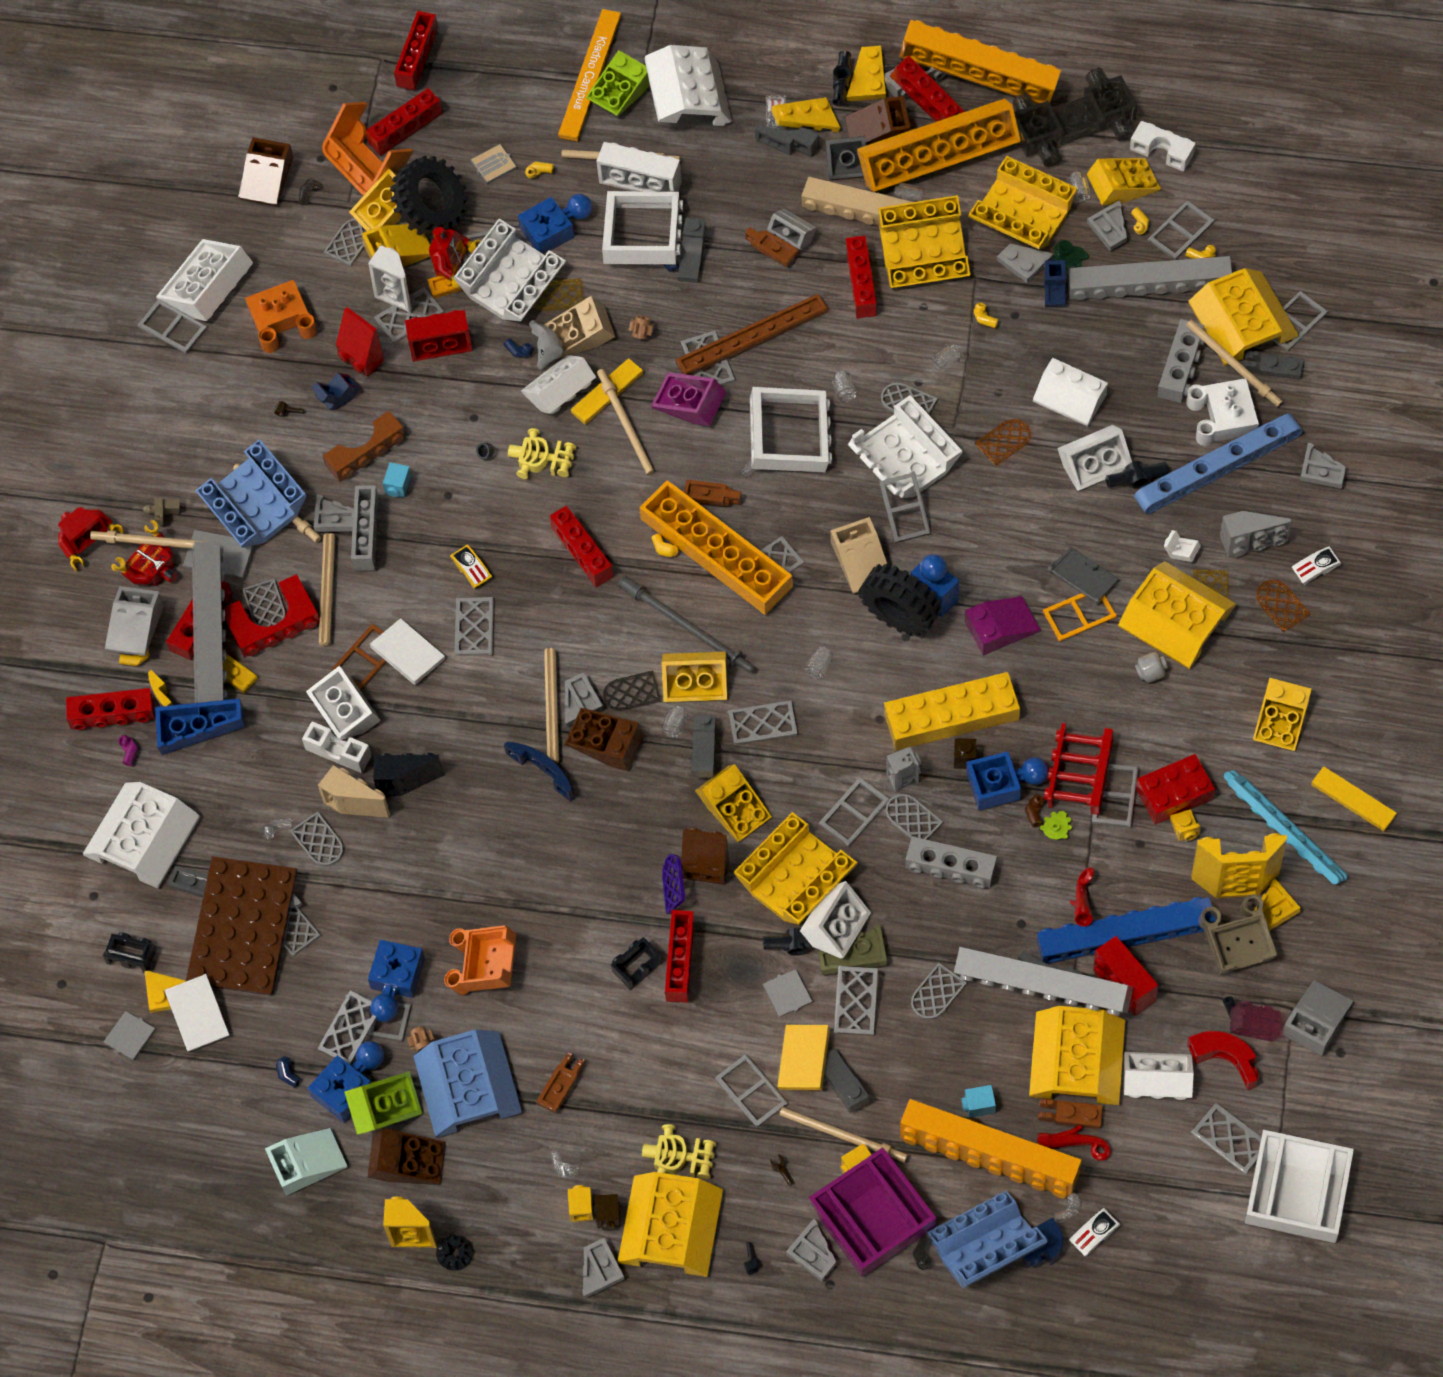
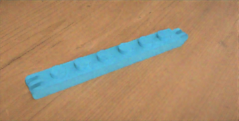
M1235 770L1224 773V779L1236 792V795L1246 801L1254 813L1261 815L1270 828L1278 831L1281 835H1287L1286 843L1291 844L1297 849L1298 854L1302 858L1307 859L1313 865L1315 871L1323 874L1332 884H1338L1348 879L1345 871L1243 775H1239Z

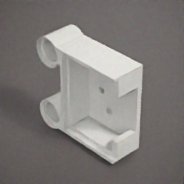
M1246 378L1205 386L1192 385L1188 389L1186 400L1188 408L1198 411L1207 404L1211 419L1202 420L1197 425L1196 441L1200 445L1208 446L1216 441L1239 438L1258 428L1259 423Z

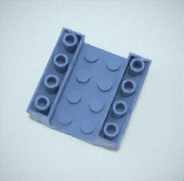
M260 439L244 451L249 459L218 484L210 478L195 490L242 548L267 542L298 516L307 496Z
M475 1029L433 1041L413 1056L436 1138L457 1132L456 1125L499 1113L500 1119L522 1113L499 1031Z
M1007 1190L927 1232L943 1264L962 1289L1034 1252L1047 1243V1239L1037 1227L1031 1228L1022 1218L1016 1201Z

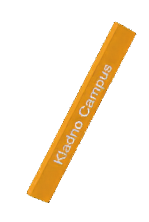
M606 9L601 11L558 133L561 139L578 142L591 105V101L586 99V96L601 76L621 19V12Z

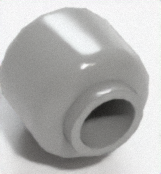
M1156 652L1139 657L1137 660L1138 664L1135 665L1140 680H1145L1147 683L1165 677L1164 669L1168 668L1164 656L1159 657Z

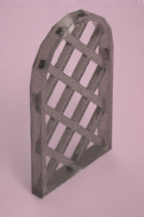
M653 670L609 682L603 691V700L606 706L611 710L625 711L661 702ZM651 676H652V678H653L654 684H652L651 682H649V679L651 678ZM637 679L644 682L640 688L634 685ZM622 683L629 685L626 692L620 689ZM646 684L652 686L649 693L643 690ZM609 687L615 689L612 695L606 693ZM631 688L638 690L635 696L629 694ZM655 689H656L657 697L654 696V695H652V693H653V691H654ZM617 691L624 694L620 700L614 697ZM641 692L647 695L644 701L637 698ZM626 696L632 698L630 704L623 702ZM649 697L655 699V700L647 701V700L649 699ZM612 699L618 702L616 707L609 704Z

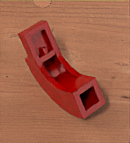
M1206 1031L1188 1037L1187 1047L1196 1064L1214 1058L1227 1060L1238 1070L1247 1091L1256 1088L1259 1079L1258 1072L1253 1066L1255 1065L1256 1055L1243 1040L1221 1031Z

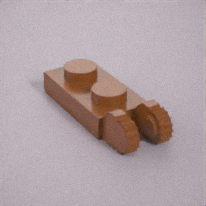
M570 1052L565 1055L561 1064L557 1065L536 1101L537 1105L555 1114L558 1112L585 1065V1060L580 1058L572 1071L567 1069L574 1055Z
M1051 1099L1039 1100L1040 1107L1056 1109V1115L1040 1112L1038 1113V1120L1053 1122L1056 1125L1074 1127L1082 1125L1083 1128L1100 1129L1102 1105L1061 1100L1055 1101Z

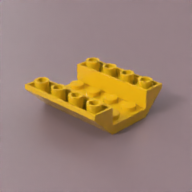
M1006 156L997 170V180L984 200H977L968 217L1030 246L1042 249L1049 245L1067 217L1077 192V187Z
M958 195L878 208L879 230L890 288L970 276L968 257L965 256L960 223L961 211Z
M1244 268L1208 282L1188 301L1198 321L1204 325V331L1237 361L1243 359L1244 350L1277 338L1279 344H1282L1299 336L1261 271ZM1220 357L1224 366L1229 365L1223 358Z
M1164 561L1153 568L1130 599L1118 627L1190 670L1200 656L1205 641L1219 622L1227 619L1235 608L1236 603Z
M792 812L734 871V874L749 893L785 922L799 925L857 865V862L842 850L836 853L809 832V825Z
M1272 833L1264 836L1261 853L1259 851H1250L1246 854L1229 852L1221 855L1220 839L1204 837L1201 840H1197L1191 874L1192 880L1215 898L1247 897L1252 894L1260 896L1271 884V881L1280 874L1287 835Z
M1056 1006L1036 1012L1029 1097L1052 1099V1093L1097 1097V1103L1119 1105L1125 1020L1107 1013L1106 1010L1099 1009V1011L1068 1006Z
M660 1172L634 1176L618 1263L639 1267L641 1261L684 1268L685 1274L708 1277L723 1189L699 1178Z

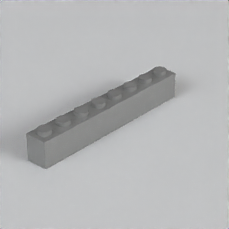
M1230 256L1068 268L1069 300L1102 299L1112 296L1124 297L1126 295L1142 296L1152 293L1164 294L1166 292L1182 293L1192 290L1200 291L1208 282L1231 274L1232 269Z
M194 542L192 547L195 703L227 700V692L223 690V682H226V670H223L222 662L226 660V650L222 649V642H225V629H222V622L225 621V610L221 609V602H224L225 597L224 589H221V582L224 581V569H220V562H223L224 551L220 549V542Z
M959 947L954 973L960 974V979L973 982V978L981 979L980 984L992 987L994 983L1002 984L1001 989L1014 991L1016 987L1023 989V994L1035 996L1036 992L1044 994V999L1056 1001L1057 997L1065 999L1064 1003L1074 1006L1081 1002L1086 1004L1085 1008L1099 1011V1007L1107 1008V1013L1120 1016V1012L1128 1013L1133 987L963 947Z

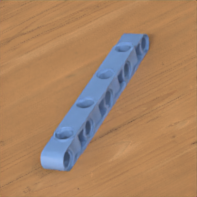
M1287 413L1139 489L1135 493L1134 498L1145 514H1150L1296 439L1303 430L1292 414Z

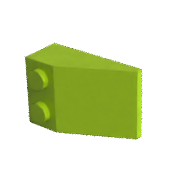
M410 1071L344 1091L357 1135L422 1114Z

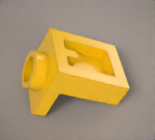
M1191 809L1170 815V821L1178 841H1191L1199 836L1201 827L1199 823L1196 824Z

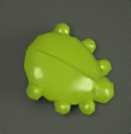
M1059 811L1058 814L1052 812V817L1044 818L1045 823L1040 826V830L1050 839L1068 838L1066 833L1072 829V826L1068 825L1071 822V818L1066 817L1067 813L1065 811Z

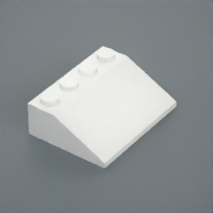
M202 239L156 298L194 319L207 321L212 317L218 306L224 302L230 291L236 287L241 277L247 273L253 262L241 246Z

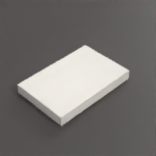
M401 618L370 643V648L414 685L445 660V656Z
M206 974L164 990L188 1052L230 1036Z

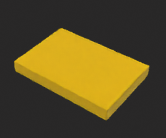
M786 1025L777 1086L779 1090H822L830 1034L829 1025Z

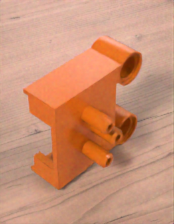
M294 280L245 297L247 308L258 331L259 341L264 352L274 353L279 348L277 334L294 327H298L299 335L304 339H311L316 335L317 329L314 317L308 313Z
M506 925L472 930L455 929L450 934L449 942L465 954L463 973L457 969L448 971L444 978L445 985L459 995H465L469 991L510 987L517 933Z

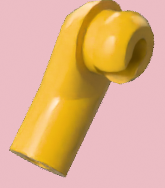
M534 162L526 168L525 174L528 178H535L541 173L553 174L554 164Z
M1208 245L1205 250L1197 251L1189 247L1185 257L1190 259L1215 257L1216 248L1213 245Z
M149 649L146 656L120 654L119 664L139 666L149 658Z

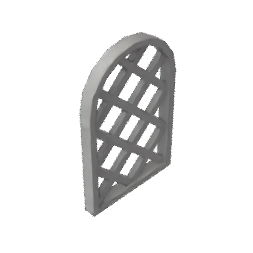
M356 219L346 221L324 251L325 255L348 266L353 265L364 249L363 242H355V238L362 235H353L352 230L359 228L360 232L363 233V227L359 222V226L351 227V223L358 222ZM350 231L351 236L344 238L343 233ZM352 239L354 244L346 246L345 241ZM343 241L344 246L337 248L335 243ZM355 247L356 252L348 253V248ZM345 249L346 254L339 256L338 251Z
M892 383L882 391V405L892 413H894V409L889 406L893 405L894 408L896 403L904 400L905 398H903L902 393L909 391L913 399L922 397L923 402L918 404L920 406L925 405V411L928 415L938 400L936 397L902 383ZM896 387L898 391L891 393L889 389ZM899 394L901 399L894 401L892 395ZM890 397L891 402L885 403L883 398Z
M274 579L242 589L253 623L257 624L254 619L255 617L260 619L257 625L260 626L262 621L269 623L268 626L277 624L274 623L276 617L282 619L285 617V607L282 604ZM273 584L275 586L276 592L270 590ZM259 589L265 590L263 596L257 594ZM268 592L274 594L272 600L265 598ZM246 593L252 595L251 598L249 599V601H248V598H247ZM277 596L279 598L280 604L274 602ZM254 597L261 599L258 605L252 603ZM263 601L270 603L267 609L261 607ZM272 604L278 606L276 612L269 610ZM250 605L256 607L253 613ZM281 608H282V611H283V616L280 615V614H278V613L280 612ZM258 609L265 611L262 617L256 615ZM267 613L274 615L271 621L265 619Z
M895 795L886 804L885 812L887 819L910 839L912 838L911 835H918V838H921V835H927L924 838L927 840L943 824L942 820L910 795ZM905 798L906 803H897V799ZM908 799L912 800L915 803H908ZM906 806V813H898V807ZM908 806H917V812L909 813ZM888 807H895V813L888 814ZM919 807H921L925 812H919ZM920 815H928V822H920ZM898 816H906L907 823H899ZM909 816H917V822L909 823ZM930 816L933 817L936 821L931 822ZM891 817H896V822ZM918 825V832H910L909 826ZM920 825H928L929 832H920ZM931 825H937V826L931 831ZM901 826H907V831H905Z
M316 812L290 830L292 836L316 865L323 867L331 866L341 859L343 845L319 812ZM318 817L320 818V820H321L324 824H318V823H317V822H318ZM315 818V823H310ZM306 825L314 826L313 833L305 832ZM303 826L302 831H296ZM316 827H324L323 834L315 833ZM327 828L332 835L326 834ZM295 834H301V839L299 840ZM304 835L312 836L311 842H304ZM315 836L322 837L321 844L313 843ZM325 837L333 838L332 845L324 844ZM335 839L338 841L340 846L334 845ZM304 845H310L309 852ZM319 846V853H313L312 847ZM323 847L331 848L330 855L322 854ZM334 848L340 849L338 856L332 855ZM312 856H318V861L315 860ZM321 857H328V863L320 862Z
M294 908L297 912H291V909L289 911L283 946L292 957L321 936L298 908ZM290 915H298L297 922L289 921ZM300 916L306 921V923L300 922ZM288 925H296L295 932L287 931ZM299 925L307 926L306 933L298 932ZM309 927H311V929L315 933H309ZM287 934L294 935L293 942L286 941ZM297 935L305 936L304 943L296 942ZM308 936H314L307 942ZM287 945H293L292 951L288 948ZM296 945H300L301 947L295 951Z
M938 963L911 997L913 1012L924 1020L938 1018L967 985V982ZM938 969L939 975H933ZM941 969L948 974H941ZM950 977L951 984L943 985L942 978ZM953 977L960 983H954ZM939 978L940 985L932 986L931 979ZM929 980V986L923 987L925 983ZM954 986H961V987L958 989V991L955 993V987H954ZM952 987L953 994L945 995L944 988ZM941 988L942 995L934 996L933 989ZM930 989L931 996L923 997L922 990ZM919 992L920 998H915L916 994ZM952 997L946 1004L945 998ZM942 998L943 1005L935 1006L934 999ZM923 1000H932V1007H924ZM921 1001L922 1008L915 1009L913 1002ZM936 1009H942L938 1014H936ZM933 1010L934 1015L926 1016L925 1011Z

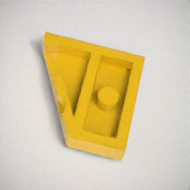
M1273 879L1270 888L1261 898L1263 901L1262 911L1269 931L1300 913V906L1276 879Z
M145 971L150 1012L171 1010L164 990L184 983L185 980Z

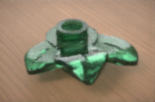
M1061 240L1055 244L1053 249L1054 255L1051 260H1065L1066 270L1068 271V268L1082 267L1081 261L1089 258V255L1083 248L1073 246L1067 240Z

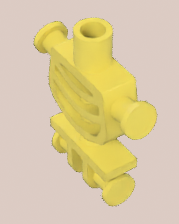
M531 428L528 430L529 437L524 438L522 446L509 445L508 457L519 458L518 463L521 469L516 473L518 477L528 479L529 471L533 473L541 472L546 467L548 461L552 462L550 468L552 476H555L556 471L561 477L569 476L568 469L572 467L571 460L574 459L573 451L576 450L575 444L565 443V451H562V441H558L555 453L551 454L549 453L546 440L538 437L540 430ZM540 447L544 448L545 452H541Z
M666 1124L662 1126L664 1135L659 1136L658 1145H643L642 1157L655 1159L654 1166L658 1170L657 1172L674 1175L681 1171L686 1161H691V1177L695 1178L697 1167H701L697 1177L702 1179H710L711 1177L709 1169L713 1167V1163L709 1159L714 1158L713 1147L716 1146V1142L712 1140H703L704 1150H700L701 1141L700 1138H696L694 1152L687 1153L684 1139L679 1135H673L675 1125ZM668 1143L672 1144L673 1150L668 1149ZM676 1143L682 1146L683 1151L677 1150ZM677 1159L680 1160L677 1165H674Z

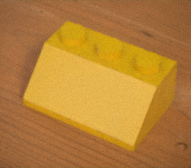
M726 652L662 654L663 701L727 700Z
M398 1196L385 1199L383 1226L391 1247L437 1248V1242L430 1222L408 1199Z

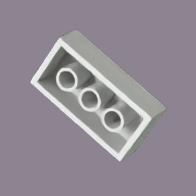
M604 142L597 158L600 184L637 192H678L682 183L680 160L671 156L666 157L654 152L641 151L634 147L628 148L617 143Z

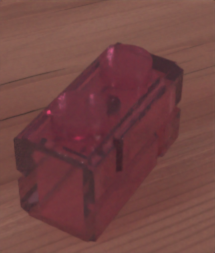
M1241 1001L1232 1007L1230 1013L1231 1033L1270 1042L1280 1036L1281 1012L1273 1010L1272 1006L1262 1005L1259 1007L1254 1006L1250 1001Z

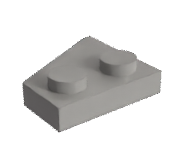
M1120 201L1087 218V224L1109 251L1127 242Z
M1009 244L997 256L999 263L1026 283L1044 268L1045 261L1053 259V254L1050 252Z
M1308 443L1300 481L1341 489L1346 467L1338 461H1334L1325 452L1322 454L1316 450L1312 443Z
M317 495L314 531H353L354 509L349 506H343L336 501H327L322 495Z
M584 672L565 681L566 727L574 724L581 707L597 712L603 710V705Z
M813 1219L786 1251V1255L823 1282L836 1266V1260L832 1252H830L816 1220Z
M605 1238L584 1247V1298L624 1280V1276Z

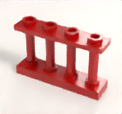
M1066 723L1061 724V729H1057L1055 742H1058L1057 749L1053 748L1051 761H1054L1053 768H1049L1048 772L1050 786L1046 787L1044 792V800H1047L1049 808H1053L1054 799L1087 803V806H1090L1091 814L1100 815L1114 740L1113 729L1104 728L1103 735L1094 737L1067 733ZM1065 741L1097 745L1098 748H1101L1100 755L1090 756L1063 752ZM1061 761L1092 764L1094 767H1097L1096 774L1092 773V775L1060 771ZM1058 780L1091 784L1093 792L1086 795L1057 791Z

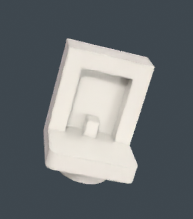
M1174 530L1171 531L1164 544V548L1171 559L1188 562L1194 560L1201 547L1199 541L1180 538L1177 531Z

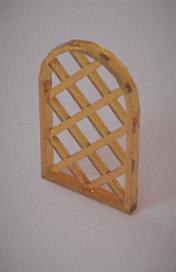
M1009 419L975 441V445L997 466L1029 442L1030 428L1021 420ZM1012 423L1020 424L1019 428L1012 427ZM1001 430H1009L1008 436L1000 435ZM1011 430L1019 431L1018 437L1011 436ZM1021 431L1028 432V437H1021ZM990 437L998 438L997 443H989ZM1000 438L1008 439L1007 444H999ZM1010 439L1018 440V444L1010 445ZM989 446H996V452H989ZM999 447H1007L1006 453H1000Z
M1267 580L1258 587L1256 592L1257 602L1283 633L1310 616V612L1283 582ZM1270 584H1278V588H1277V589H1273V588H1269V587H1270ZM1259 591H1266V597L1259 596ZM1269 591L1277 592L1276 598L1268 597ZM1279 593L1287 594V600L1279 599ZM1291 596L1295 601L1289 600V597ZM1267 601H1276L1275 607H1268ZM1278 602L1286 603L1285 609L1277 608ZM1288 604H1297L1296 610H1289ZM1269 610H1274V616L1270 613ZM1277 611L1285 612L1284 618L1276 617ZM1287 613H1294L1295 619H1286ZM1298 614L1303 615L1302 617L1297 619ZM1286 622H1292L1290 625L1286 626Z

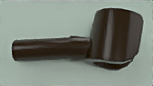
M279 401L274 408V414L283 417L286 411L304 413V409L288 406L283 401Z
M778 1154L779 1164H774L772 1159H770L772 1169L780 1172L787 1184L791 1186L793 1181L784 1168L783 1156Z

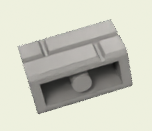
M783 208L773 213L767 231L776 234V236L796 248L802 249L811 244L816 227Z

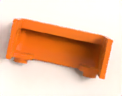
M343 103L323 142L322 150L327 159L362 195H365L388 169L397 173L398 170L406 166L413 150L411 148L389 150L382 162L363 143L366 136V127L360 121V118L367 103Z

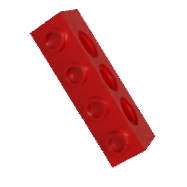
M417 11L394 71L396 87L410 90L416 89L438 31L436 14Z
M909 55L891 73L890 77L935 122L964 112Z
M427 88L366 130L368 144L379 156L383 155L443 114L440 99Z
M866 235L846 238V255L856 319L875 317L876 299Z
M567 505L549 515L552 530L596 588L613 578L612 565Z
M225 581L221 582V589H224L225 593L224 602H221V608H224L232 599L230 585ZM193 598L166 641L170 652L192 660L194 657V636L187 637L193 633Z
M151 688L66 697L67 722L70 729L83 730L86 727L102 728L112 724L125 725L129 722L145 723L149 720H155L154 696ZM131 706H136L132 710H127ZM114 708L112 712H107V710ZM88 711H93L91 714L85 715Z
M671 911L665 981L666 1002L688 1003L695 925L694 911Z

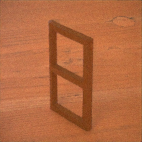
M374 624L370 625L332 668L333 671L338 666L341 667L354 652L375 666L374 669L361 683L353 679L360 690L386 663L384 659L380 662L376 661L358 648L372 631L379 635L384 633Z

